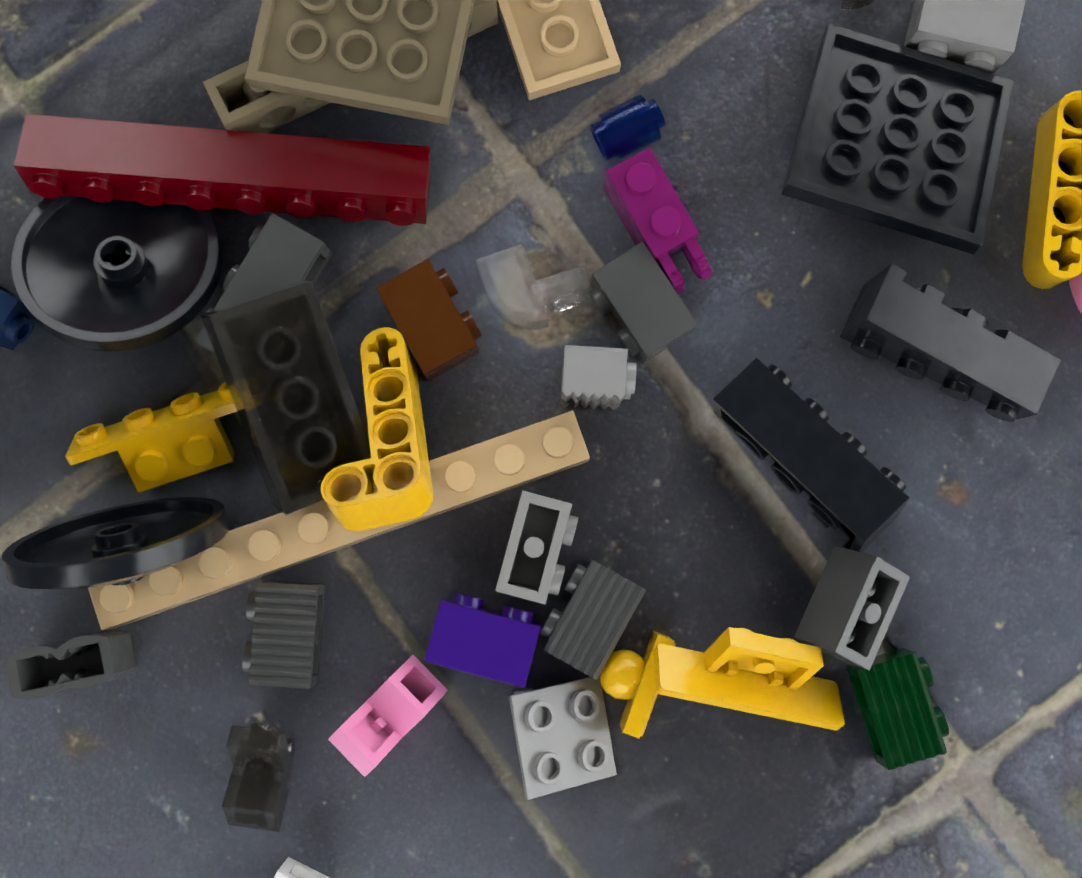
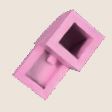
M412 655L328 740L366 777L402 737L425 717L448 689Z

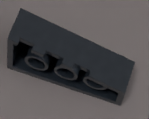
M755 358L713 398L714 413L758 459L764 460L769 455L775 461L771 465V469L790 492L800 494L804 491L808 495L809 499L807 502L814 511L812 515L825 528L829 526L833 529L839 528L849 538L843 545L844 548L863 552L899 516L910 499L903 492L906 489L905 484L890 469L882 467L879 470L865 457L867 450L853 435L848 432H844L841 435L827 422L829 420L828 414L816 401L811 398L802 400L790 389L792 383L781 369L773 364L767 368L758 358Z

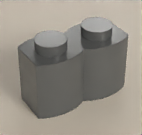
M106 630L78 636L68 641H56L25 648L12 654L5 660L11 697L21 700L40 699L71 688L97 686L123 677L137 667L130 632L124 630Z

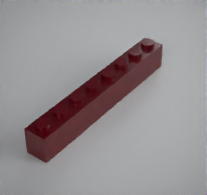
M26 114L14 162L15 169L30 193L51 199L61 196L85 197L102 203L112 200L136 201L146 206H160L162 204L187 205L197 210L226 208L238 209L248 214L277 212L288 213L298 218H310L314 215L338 217L348 222H359L363 219L388 221L398 226L427 223L431 180L429 146Z

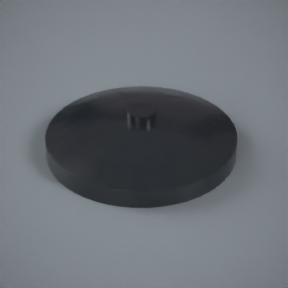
M61 196L55 199L44 198L23 222L16 236L11 257V271L16 291L35 321L47 332L66 343L96 351H125L145 347L168 338L184 328L203 310L217 286L222 264L219 237L207 210H197L187 205L174 204L146 206L136 201L112 200L102 203L85 197Z
M178 497L142 501L90 512L39 529L7 547L2 554V561L9 583L21 588L78 589L109 584L116 586L126 585L139 581L146 575L174 566L208 549L228 533L229 526L225 507L218 500L201 497Z

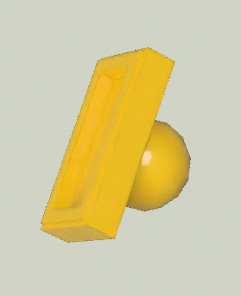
M653 631L643 658L630 650L613 651L599 675L600 684L608 695L615 699L627 700L619 722L622 733L640 739V736L643 737L658 695L655 685L653 651L660 643L676 646L675 641L669 636Z

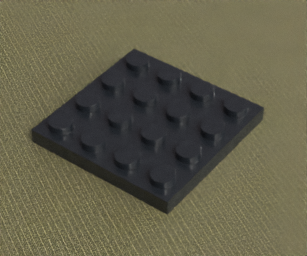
M829 23L821 40L781 195L974 255L983 245L1014 81Z

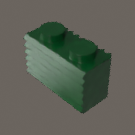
M901 648L876 656L870 671L853 664L846 665L877 763L888 770H893L897 767L914 764L917 761H924L927 758H934L937 755L947 753L943 737L949 735V727L942 710L938 706L933 707L927 688L933 686V676L928 663L923 657L918 658L915 651Z

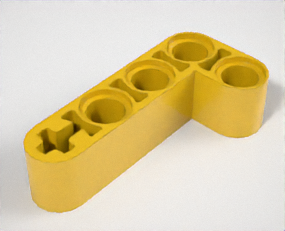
M1073 91L1066 94L1039 118L1037 125L1022 269L1027 282L1039 289H1050L1082 272V91ZM1063 114L1072 119L1074 127L1066 123ZM1058 160L1067 165L1070 175L1065 174L1060 169ZM1053 207L1062 211L1065 223L1060 222L1055 217Z
M390 327L371 331L365 336L360 347L371 458L335 467L326 474L321 483L320 491L324 501L338 522L350 531H363L415 519L422 516L433 502V488L417 369L402 334ZM407 483H410V484L407 485L405 488H402V489H400V490H397V489H398L399 487H401L402 485L407 484ZM357 495V496H356L355 498H353L352 500L347 501V500L350 499L352 496Z

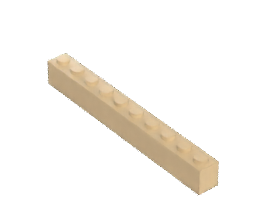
M572 410L430 460L433 502L422 516L415 519L363 531H350L338 522L324 499L321 498L230 530L219 542L199 554L164 570L146 575L134 583L118 586L109 584L89 587L88 590L101 630L124 626L587 463L590 460V456L576 416ZM407 483V484L402 485V486L399 487L397 490H400V489H402V488H405V487H406L407 485H409L410 483ZM357 495L352 496V497H351L350 499H348L347 501L352 500V499L355 498Z

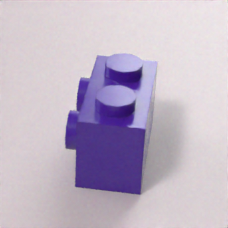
M455 592L453 600L447 598L440 600L424 661L525 688L541 628V623L531 621L533 612L509 605H504L502 613L482 608L484 599L460 592Z

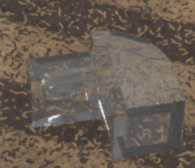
M523 244L476 259L478 273L492 309L501 319L517 328L526 330L548 328L549 318L545 308L553 306L555 312L567 310L582 303L581 296L588 294L590 283L583 265L536 281Z

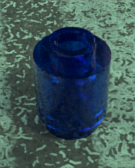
M639 94L598 115L599 121L591 124L590 130L603 158L607 161L616 156L620 160L661 139L659 128L666 124L657 102L654 99L646 101L643 95Z

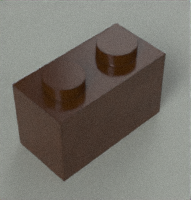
M429 259L376 287L428 381L479 353L475 340L481 337L482 334L468 310L459 314L451 297L457 295L458 292L445 268L436 272Z

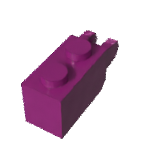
M649 147L608 169L605 174L603 190L635 246L640 242L645 244L677 294L685 291L684 279L671 257L683 252L693 273L699 279L705 280L712 276V268L696 240L699 231L651 148Z

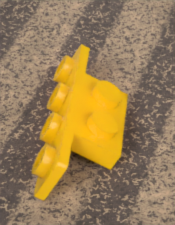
M238 377L223 383L217 391L201 396L196 392L188 393L173 400L170 406L152 411L150 408H142L126 415L121 422L106 427L102 423L89 425L74 435L65 457L70 465H75L118 451L138 493L234 461L235 453L219 417L261 404L263 401L264 384L261 377L247 380L245 377Z
M728 627L705 652L662 643L653 651L656 691L660 695L835 731L845 725L837 683L813 676L824 666L820 647L798 643L790 638L780 639L754 633L746 628Z

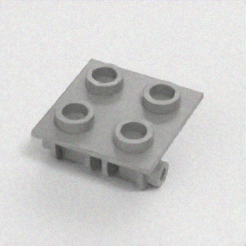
M586 677L533 690V688H522L514 690V695L509 696L526 800L617 775L599 677L597 680Z

